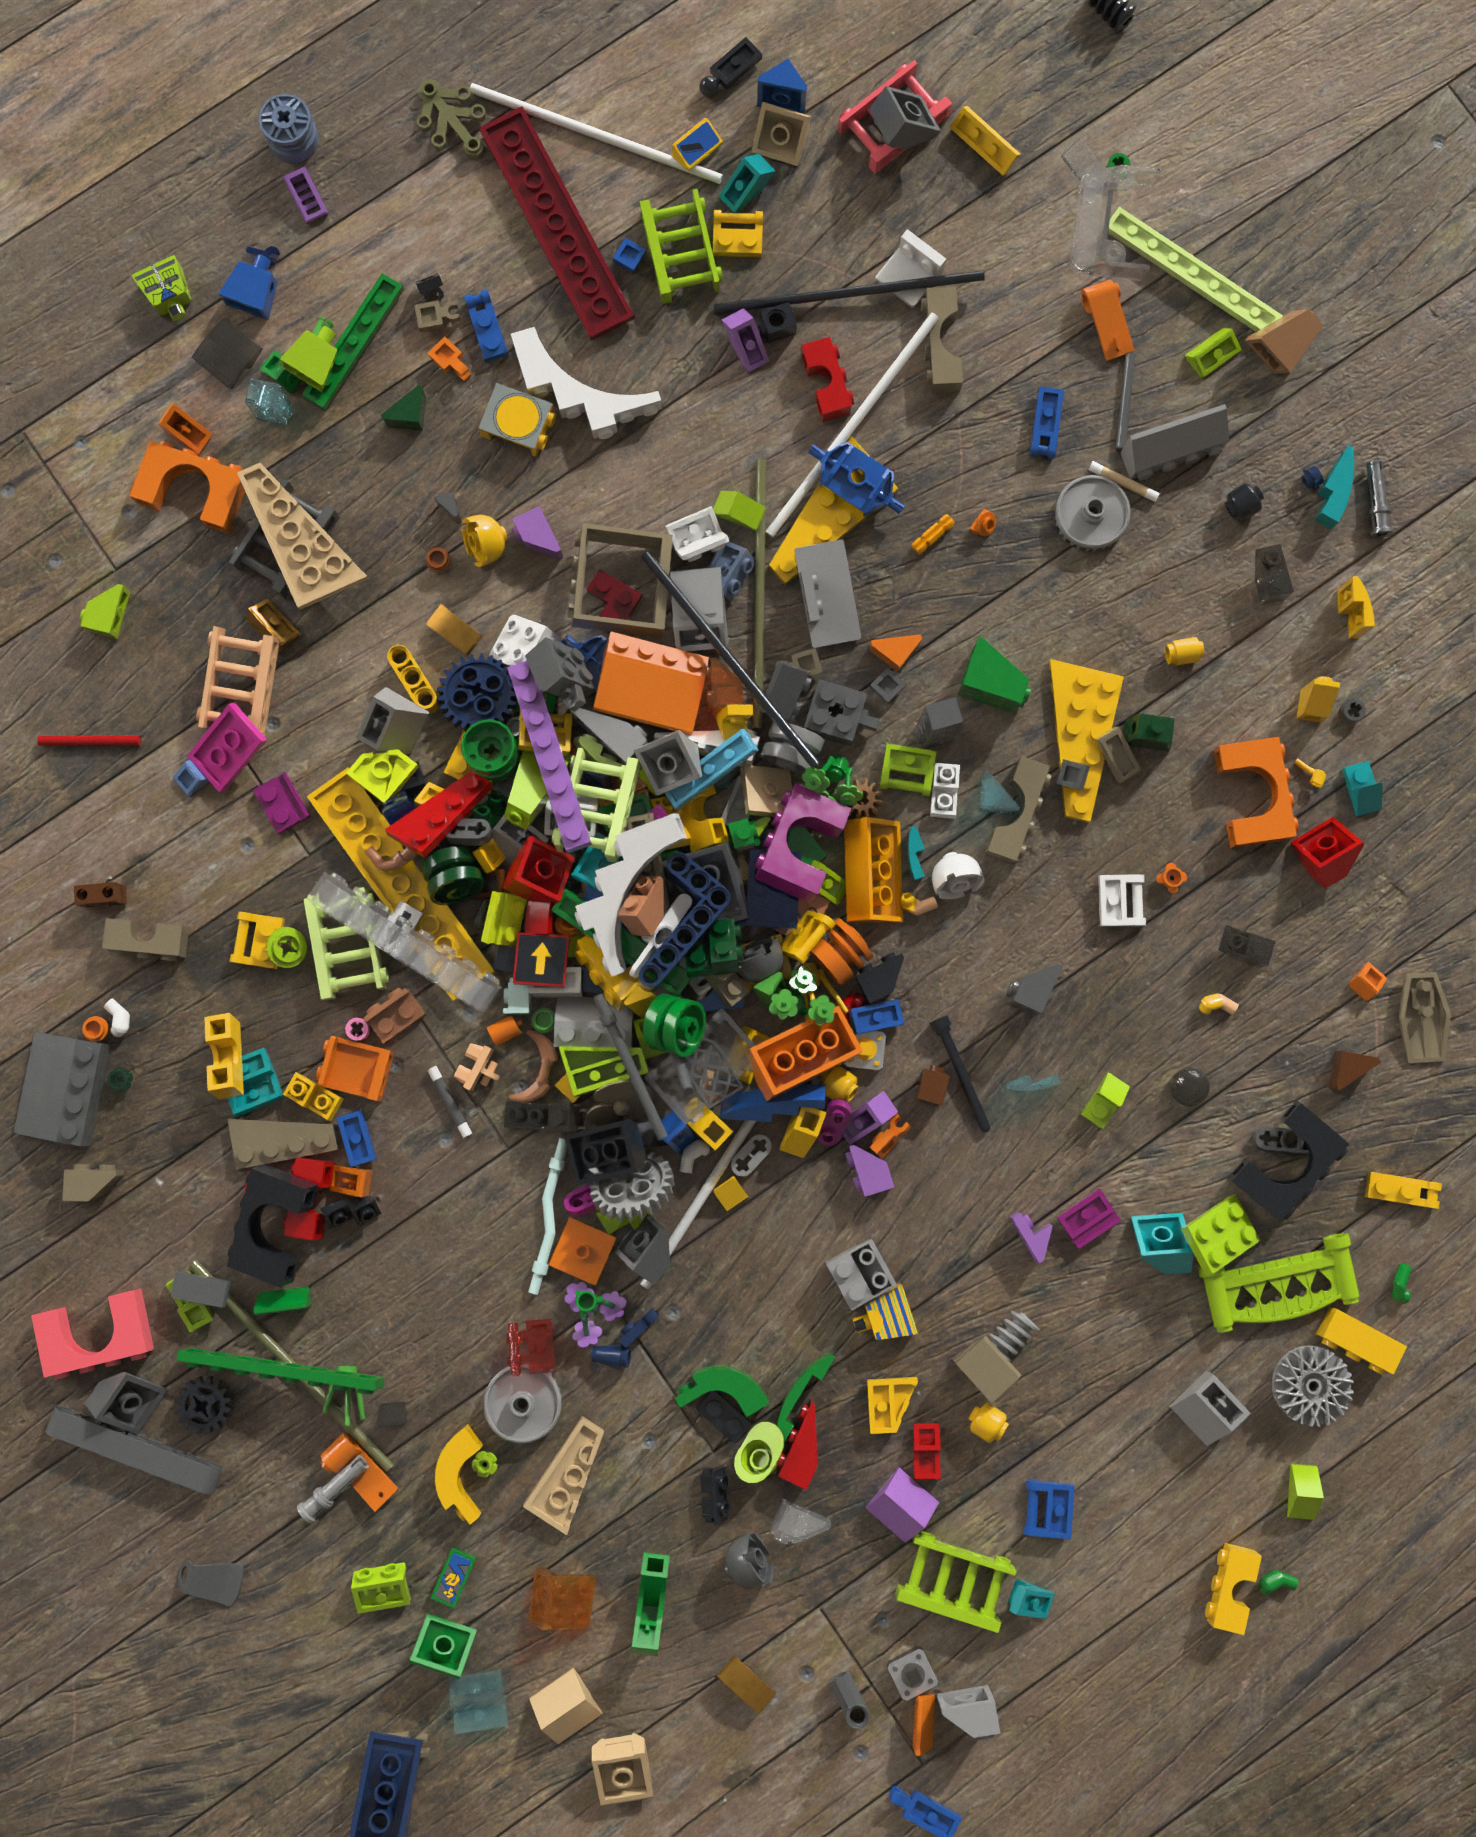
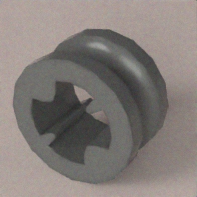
M1351 699L1342 704L1340 714L1345 721L1356 722L1364 717L1366 707L1359 699ZM1350 704H1352V707L1356 706L1358 708V711L1355 713L1357 717H1354V714H1348V710L1351 709Z

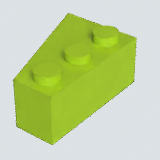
M559 1046L574 1097L596 1091L608 1083L630 1080L616 1047ZM627 1047L640 1076L648 1075L649 1070L642 1048Z

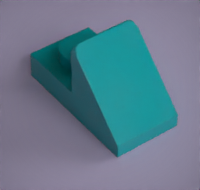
M1369 761L1342 768L1356 817L1382 810L1383 784L1382 782L1375 783Z
M1016 1579L1008 1601L1009 1605H1011L1009 1611L1020 1616L1047 1619L1055 1593Z

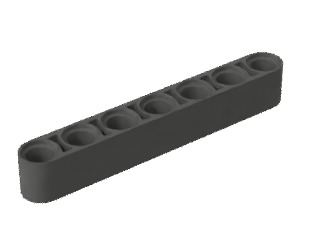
M55 1406L45 1431L47 1435L203 1494H214L223 1467L217 1463L140 1434H135L96 1420L92 1416L63 1406Z

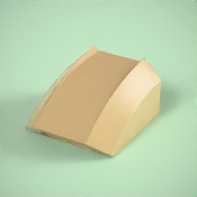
M633 1733L632 1735L609 1739L602 1738L592 1746V1766L601 1806L654 1797L646 1744L643 1737Z

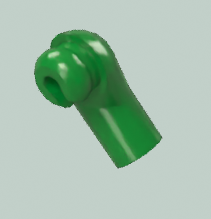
M1272 1570L1260 1579L1258 1588L1264 1595H1270L1281 1586L1295 1591L1299 1580L1282 1571Z

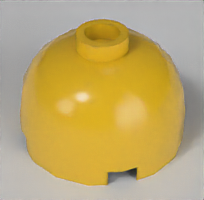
M474 515L462 520V524L466 523V529H462L464 545L469 557L474 555L478 561L474 563L475 566H486L498 560L503 554L505 541H507L505 528L500 526L492 517L486 515Z

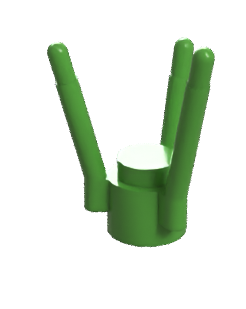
M337 1366L336 1370L357 1373V1366ZM332 1384L329 1386L323 1407L324 1414L328 1412L335 1390L332 1389ZM351 1387L345 1390L344 1417L346 1427L350 1426ZM355 1388L360 1420L363 1421L365 1420L362 1394L357 1392L358 1388Z

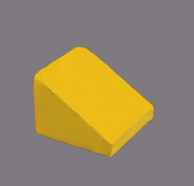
M732 1176L712 1190L726 1211H729L748 1197L735 1176Z

